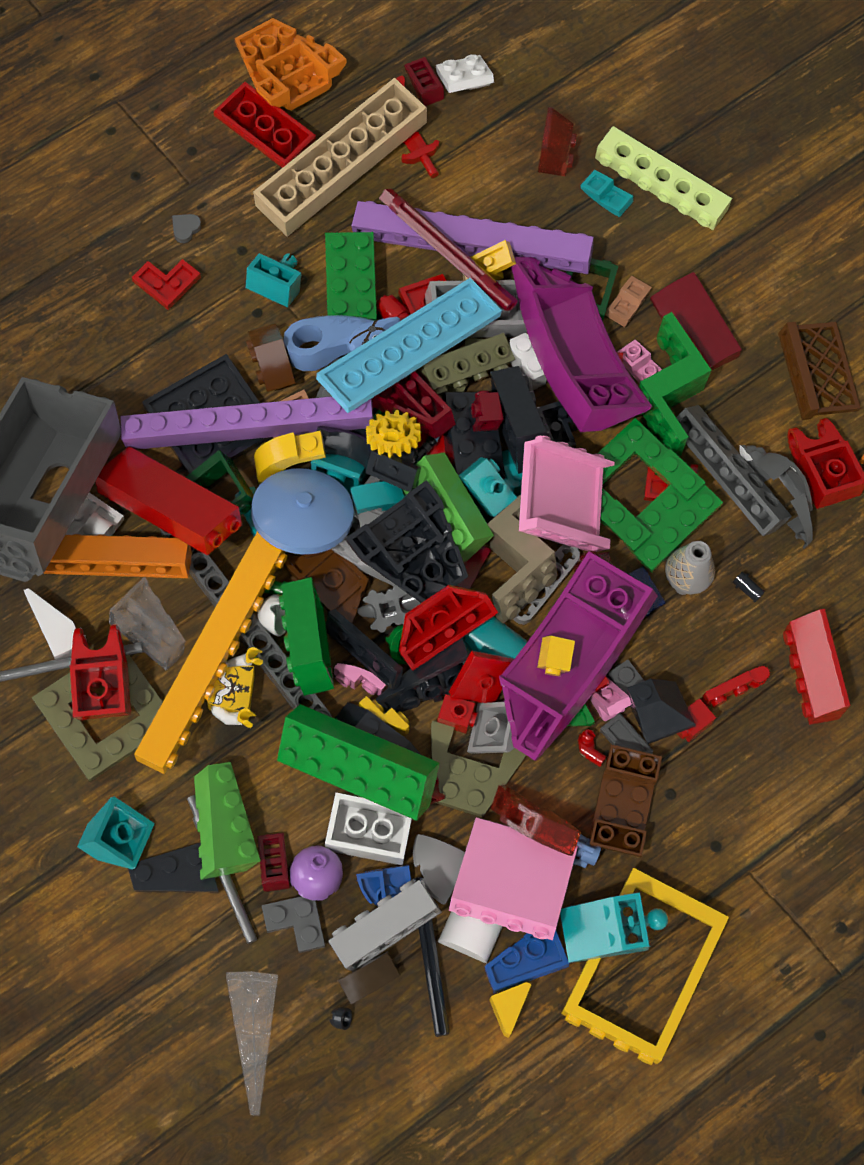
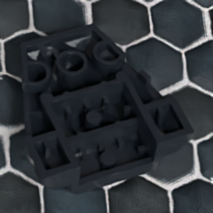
M427 480L406 494L401 501L372 522L363 525L345 538V541L362 562L420 603L447 585L457 586L468 577L459 548L455 545L451 534V525L445 517L443 502Z

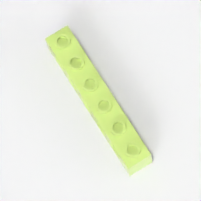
M614 126L597 147L595 158L602 165L614 169L623 178L632 180L641 189L650 191L662 202L671 204L679 212L689 215L704 227L714 230L729 209L731 197Z

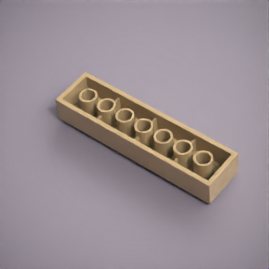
M393 78L253 191L255 206L288 237L426 124L427 108L399 81Z

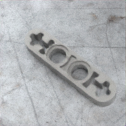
M563 544L555 552L556 568L560 573V578L555 580L549 587L545 586L543 588L545 597L531 602L532 605L527 612L529 616L524 614L522 617L517 615L513 618L516 623L527 624L532 621L577 564L580 557L578 548ZM571 552L573 554L572 559H567L564 566H562L560 562L564 557V553Z

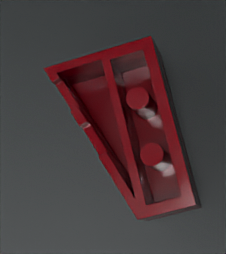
M415 371L372 398L373 407L384 413L389 411L390 414H394L396 410H399V415L407 412L409 418L415 417L416 423H420V431L435 439L456 424L452 409Z

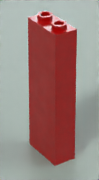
M130 446L107 463L95 481L99 494L206 555L210 554L215 548H218L223 541L242 526L238 506Z

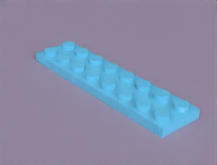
M469 278L319 371L316 379L342 408L349 413L499 318L502 310Z

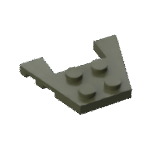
M432 721V760L440 763L437 774L439 778V792L445 796V799L436 803L483 818L527 755L516 748L510 752H504L500 766L496 768L450 754L447 751L455 727Z

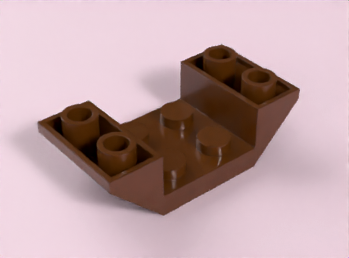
M611 744L599 789L589 845L642 857L647 833L645 828L662 756Z

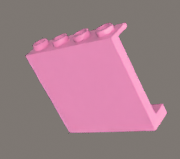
M536 436L535 440L525 442L519 531L589 552L610 549V539L599 536L603 468L614 466L615 462L605 459V456L601 454L587 453V450L583 448L569 447V444L565 442L551 441V438L548 436Z
M476 818L451 897L449 911L455 912L462 917L470 916L480 919L486 924L505 926L514 932L522 931L529 933L539 939L553 940L578 846Z

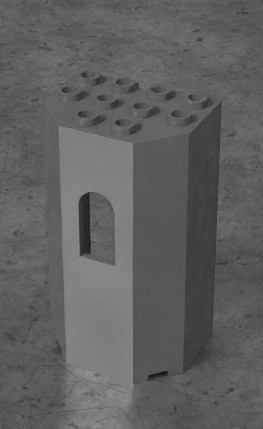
M24 377L20 379L0 412V575L26 582L31 580L35 574L37 576L44 574L121 436V427L113 400L106 397L93 396L83 391H74L73 394H68L67 390L60 385H51L37 379ZM57 466H64L69 469L50 504L33 499L50 469Z

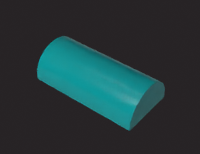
M495 616L463 636L472 651L512 659L516 658L528 642Z

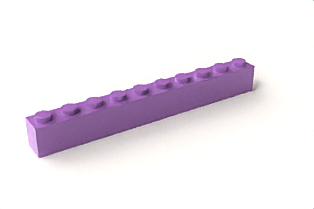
M372 201L357 202L352 222L353 232H373L374 241L437 251L391 211L387 205L376 204ZM415 208L468 256H474L506 240L510 242L514 257H533L541 261L539 265L545 268H556L558 270L588 274L593 252V237L586 234H571L561 230H545L536 226L525 227L510 222L499 223L490 219L479 220L464 215L453 216L443 212L433 213Z
M333 397L127 415L121 416V439L126 448L130 446L133 449H146L278 437L293 432L295 435L316 432L319 426L340 430L365 429L366 426H369V420L374 419L373 402L371 398L349 413Z

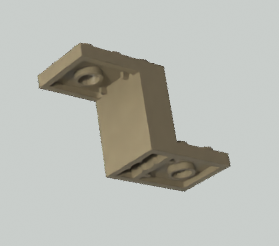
M521 495L487 524L494 535L489 540L490 549L517 572L492 594L494 607L498 611L496 618L502 623H505L508 619L515 618L526 603L533 602L538 593L545 586L549 587L552 585L557 577L555 551L537 536L519 531Z

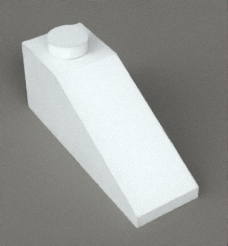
M29 588L25 589V595L55 660L71 657L73 633L76 629L73 621Z

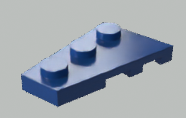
M556 930L553 940L539 939L532 934L526 933L520 941L512 947H508L486 964L485 972L493 993H497L569 967V962Z

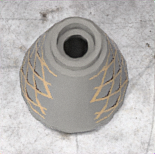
M694 541L675 550L667 559L665 565L667 580L675 588L676 592L681 595L701 593L708 589L714 580L715 566L711 550L702 541Z

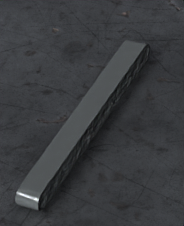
M160 529L162 538H174L173 535ZM192 547L189 574L214 607H216L229 581L209 555ZM199 563L207 565L202 571L195 569V566ZM214 582H218L222 585V587L218 590H212L209 588V586ZM252 613L250 617L252 625L246 634L241 633L239 639L247 650L254 647V643L259 640L267 643L264 648L260 649L263 652L257 654L256 658L263 660V664L259 666L293 710L302 700H310L313 703L309 707L310 709L332 717L316 694L304 696L300 686H295L294 688H286L284 686L287 680H294L293 672L290 673L288 670L286 655ZM273 660H278L282 665L274 669L269 666V663Z

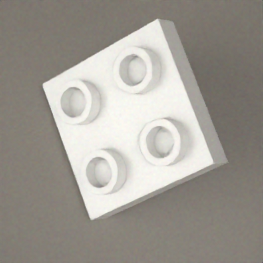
M468 55L464 59L446 60L442 64L436 65L437 74L449 93L464 89L472 90L494 83L493 73L480 55Z
M88 493L65 535L112 536L124 521V516L91 493Z

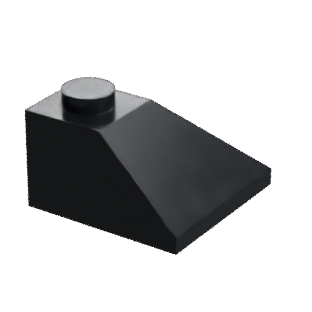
M649 679L627 687V695L632 703L630 707L647 744L696 726L676 681Z

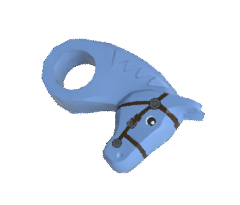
M343 315L317 316L302 319L291 324L284 333L283 342L289 362L293 367L301 371H316L327 366L336 358L352 352L401 320L399 317L374 321L362 317ZM306 342H319L318 345L312 348H299Z

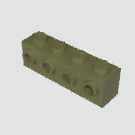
M502 333L437 356L415 370V372L437 395H441L448 391L447 387L454 386L457 389L468 384L467 380L474 378L476 382L488 377V372L509 368L508 364L514 361L515 358L505 334Z

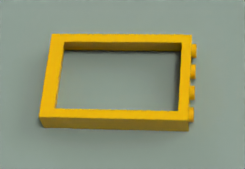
M633 868L619 896L633 894L635 888L712 927L663 1032L655 1046L578 1006L601 958L586 961L561 1014L566 1016L565 1020L568 1023L577 1027L582 1024L590 1029L589 1033L602 1040L606 1037L614 1041L613 1046L624 1052L631 1050L639 1054L637 1057L639 1060L652 1065L653 1062L658 1064L662 1061L729 917Z

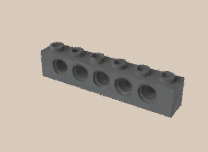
M699 405L685 408L676 417L689 436L686 442L687 446L762 536L776 532L792 517Z

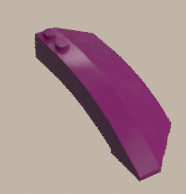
M514 257L516 264L511 267L521 314L530 342L548 383L580 432L602 431L650 410L652 405L627 372L606 332L592 293L593 287L586 283L577 284L571 281L570 275L556 268L550 271L540 266L541 261L533 257Z
M588 551L545 619L503 674L499 676L514 748L537 761L566 728L609 672L658 597L652 588ZM555 636L575 641L570 672L561 673L560 676H551L545 674V669L537 668L543 637Z

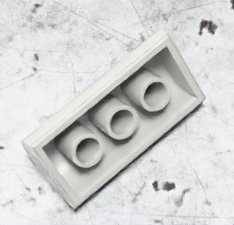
M451 911L438 943L487 964L502 926L486 924L480 919L470 916L462 917Z

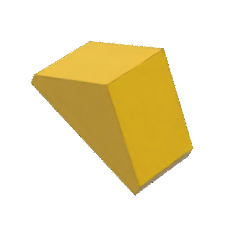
M525 982L495 994L490 998V1003L502 1033L508 1038L513 1031L531 987L530 983Z

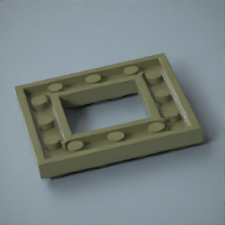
M126 655L130 703L139 716L98 744L94 742L80 720L73 718V710L70 707L72 704L70 673L32 697L89 782L136 752L163 703L130 655Z

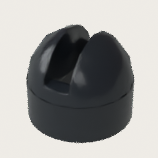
M337 1007L331 1011L330 1014H333L332 1019H329L331 1025L337 1029L347 1030L352 1022L351 1009Z

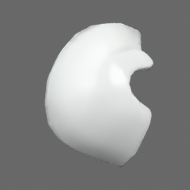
M278 594L271 595L263 601L258 611V620L268 633L279 637L286 631L282 627L281 616L285 615V610L281 609Z

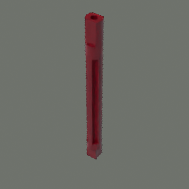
M385 189L379 199L468 279L471 278L505 311L512 310L516 306L518 300L405 199L392 189Z

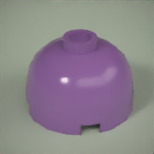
M309 846L302 849L295 856L290 868V883L292 886L294 885L299 895L312 901L328 898L329 895L339 889L343 878L342 863L338 855L331 849L323 846Z

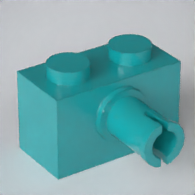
M259 253L247 267L246 288L283 306L289 307L300 291L301 272L293 269L298 263L297 259L292 255L287 261L290 254H285L283 259L277 262Z
M480 457L458 476L487 515L495 517L517 499L513 493L515 488L508 479L505 478L503 480L498 474L500 468L492 459L488 460L487 458Z

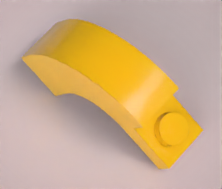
M321 431L295 436L293 432L276 437L261 445L254 454L259 485L268 477L284 471L292 465L326 458Z

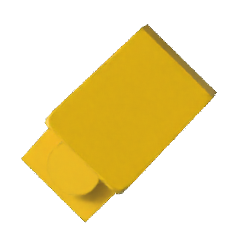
M506 240L470 257L495 280L503 279L502 271L516 264L510 242Z

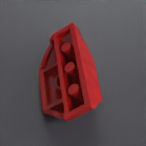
M447 585L405 614L399 652L413 671L496 615L498 611L486 593Z

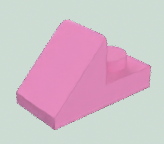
M607 678L610 682L608 686L589 697L603 721H607L618 713L624 712L625 708L632 704L629 696L609 678Z

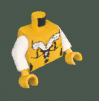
M251 647L247 650L246 654L226 661L228 666L223 677H217L213 685L215 686V691L211 699L207 700L208 709L226 725L243 724L248 728L253 726L248 721L250 716H256L250 710L255 677L254 666L251 665L252 663L255 665L263 664V660L256 658L257 654L263 652L260 649Z

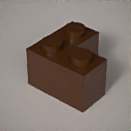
M276 323L248 331L250 340H247L246 344L253 363L258 362L260 370L255 371L259 385L264 384L267 392L295 384L283 338Z

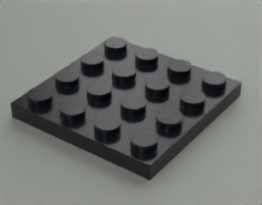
M227 354L142 401V405L148 414L260 403ZM272 437L170 447L187 473L190 474L218 450L233 461Z

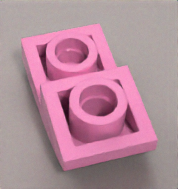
M636 340L618 351L623 353V365L639 384L640 381L662 370L651 360V353Z
M339 663L334 667L335 679L344 687L350 686L355 690L361 682L363 683L362 687L371 695L376 693L378 696L387 689L386 684L365 669Z

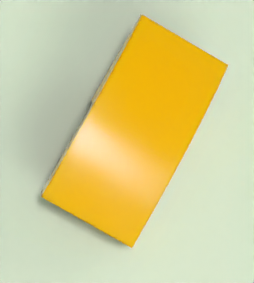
M367 696L359 702L360 707L372 712L405 737L409 733V721L402 712L396 713L391 708L383 714L384 709L376 700L371 701Z

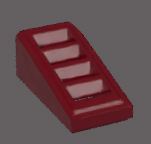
M426 57L404 64L409 79L424 106L444 99L443 86ZM420 69H425L420 72L414 73L415 71H418Z
M284 833L257 836L263 891L289 889ZM279 844L280 846L278 848L264 849V846ZM274 855H280V856H281V857H278V858H271V859H266V858H265L266 856H274ZM282 866V868L267 870L266 867Z

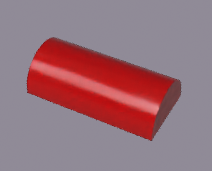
M247 82L242 83L214 110V116L281 168L316 141L314 133L280 107L270 105Z

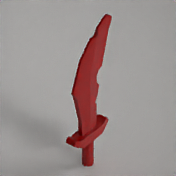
M404 76L397 77L396 80L405 87ZM416 131L403 142L410 153L402 154L401 162L416 164L421 161L430 178L433 179L439 175V172L429 157H432L438 150L439 141L435 140L433 143L426 145L420 133Z

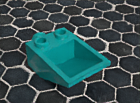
M640 893L601 899L563 908L560 911L569 963L647 951L650 946L646 927L649 926L654 930H662L668 924V915L662 909H653L647 916H644ZM630 908L633 911V915L626 917L623 915V910ZM631 934L636 935L638 941L631 944L628 942V936Z

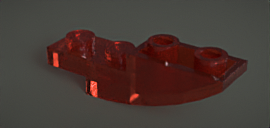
M498 785L491 810L501 816L500 821L542 845L568 856H573L581 834L580 830L549 809L537 807L508 786Z

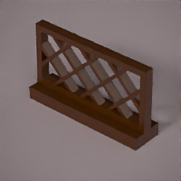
M787 322L778 335L802 420L811 419L816 415L859 411L861 407L837 323L796 325V322ZM822 330H831L833 338L831 342L819 335ZM799 332H806L813 339L808 344L800 338ZM815 340L827 347L823 354L812 347ZM829 349L838 355L839 361L837 364L825 356ZM807 351L819 359L815 366L807 361L805 356ZM821 361L833 369L829 376L817 368ZM835 371L844 376L845 383L843 385L831 378ZM813 373L825 380L821 387L812 381L811 376ZM827 383L839 390L835 397L823 390ZM841 393L850 398L852 405H845L838 400ZM819 395L831 402L829 407L820 408L817 399Z

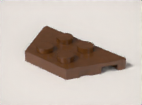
M332 549L316 554H303L291 559L287 557L283 566L297 580L312 577L323 607L328 612L336 609L353 624L369 579L352 562L340 556Z

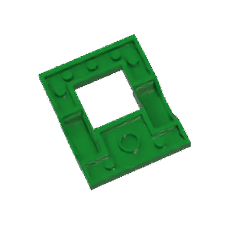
M636 418L597 453L604 455L605 459L615 462L614 466L603 468L602 485L634 454L668 485L636 518L617 499L614 500L602 488L600 522L610 528L651 573L723 505V501L705 485L706 482L671 449L668 450Z

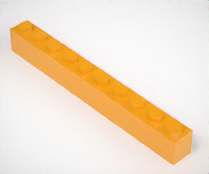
M258 531L134 754L138 762L163 774L166 773L168 768L172 769L178 759L176 753L180 745L185 746L191 734L189 729L193 722L197 723L203 713L201 707L205 699L208 701L211 699L215 691V686L213 685L217 677H223L228 666L226 661L229 655H235L240 644L238 639L241 633L246 634L252 622L250 619L252 613L259 611L264 600L262 598L264 591L271 589L275 581L274 573L276 569H281L287 559L285 551L268 543Z

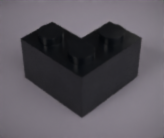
M560 401L541 406L543 424L548 425L551 441L565 442L569 444V447L576 448L572 432L579 429Z

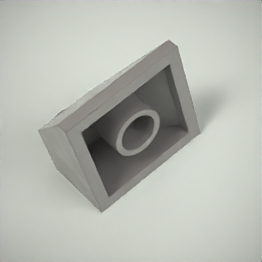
M478 703L476 709L478 714L474 727H472L467 752L470 754L503 753L513 750L512 733L505 703Z

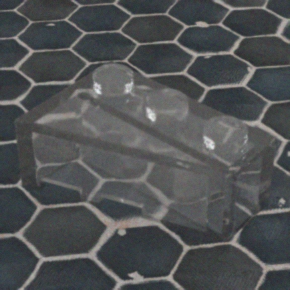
M143 577L110 609L109 624H117L120 632L132 643L142 642L144 653L167 671L184 654L185 640L171 617L163 609L159 598L151 590L146 577Z

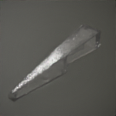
M251 971L226 972L250 1115L260 1116L278 975Z

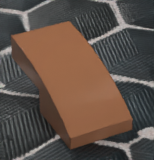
M631 276L621 288L616 299L608 307L605 316L626 327L646 299L652 287Z

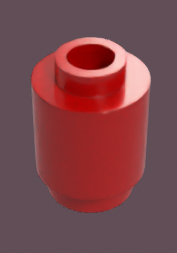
M384 295L376 303V313L382 319L399 317L400 320H403L409 316V311L394 295Z

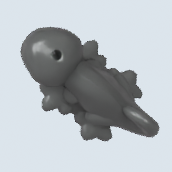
M394 585L393 589H388L386 594L370 590L368 596L363 598V601L369 604L359 607L358 614L362 617L374 618L375 620L370 625V628L377 629L382 633L392 623L396 625L402 623L404 625L405 614L421 603L397 585Z

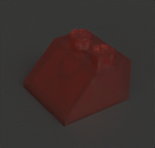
M548 107L538 172L566 176L567 168H572L574 154H570V147L575 148L577 134L572 133L574 124L551 107Z

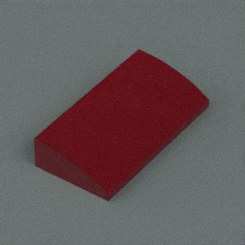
M694 272L678 279L650 297V301L661 319L670 312L674 314L711 368V371L739 358L742 351L741 347Z

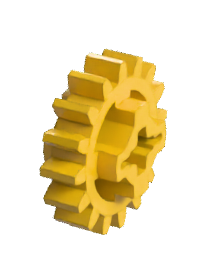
M396 410L394 414L385 411V416L376 414V420L370 419L369 426H366L367 444L371 445L372 451L378 449V455L386 452L390 458L393 453H396L398 457L402 456L403 451L410 454L411 447L417 448L418 442L421 441L420 423H416L415 417L409 418L407 412L399 415V410Z

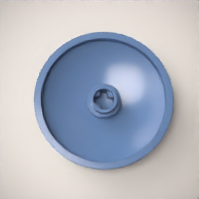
M289 469L273 474L259 485L253 496L251 514L253 524L258 533L274 547L295 554H316L327 551L343 541L351 529L354 508L347 490L331 476L311 469Z

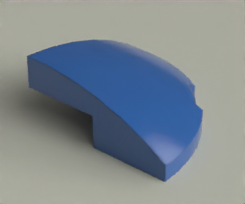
M409 865L356 873L363 895L370 904L374 903L376 906L386 896L391 895L393 898L401 892L400 887L411 881Z

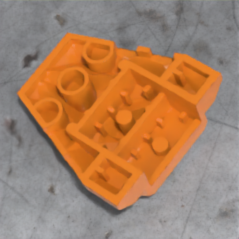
M274 18L235 38V43L256 91L270 105L276 107L283 106L291 111L328 91L332 86V78L339 75L347 63L346 58L332 45L326 43L324 46L315 43L314 37L307 35L304 38L297 34L295 28Z

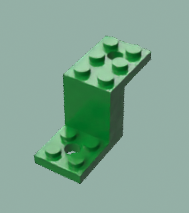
M670 312L663 316L657 334V343L662 350L667 352L672 365L640 381L639 388L652 407L650 410L639 415H643L646 419L649 431L653 435L656 434L660 442L668 450L671 449L680 457L689 436L670 408L703 391L711 373V368L674 314Z

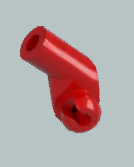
M585 729L578 737L580 754L600 767L607 756L595 749V733L592 730Z

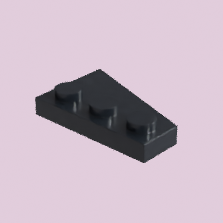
M201 842L138 861L135 869L128 868L135 892L219 893L214 877L200 879L202 858H199V847Z

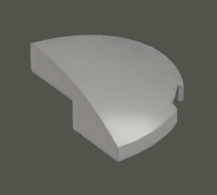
M418 834L413 845L414 866L420 865V871L424 877L421 879V882L426 886L431 896L444 905L455 887L465 852L440 840Z

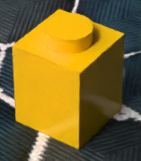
M555 636L543 637L537 668L545 669V674L551 676H560L561 673L570 672L575 641Z

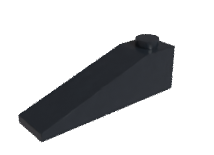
M462 637L413 671L410 668L401 676L399 687L394 690L388 687L376 698L377 703L382 706L385 713L391 708L398 713L399 711L403 712L417 708L420 702L433 699L434 703L442 701V696L450 694L449 690L471 653L470 646Z

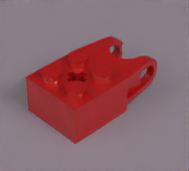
M820 419L817 424L819 437L817 440L806 437L797 427L788 430L787 438L793 460L806 478L816 509L861 496L864 490V472L848 440L844 441L829 419Z
M117 624L110 625L107 643L99 650H91L89 648L83 629L76 628L74 630L70 665L73 718L88 720L131 715L128 663L122 635ZM100 685L105 687V692L102 695L96 693V690L100 689Z

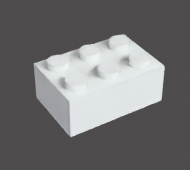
M335 793L325 847L336 853L403 865L412 819L365 798Z

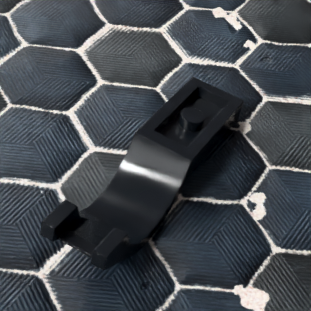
M325 426L317 427V431H321L323 436L325 454H335L351 458L364 466L366 474L410 492L416 488L421 467L394 455L390 458L386 452L378 455V449L372 451L371 445L367 444V439L361 435Z

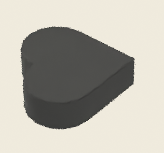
M194 214L172 216L174 237L179 243H188L192 239V235L198 233L201 229L200 218Z

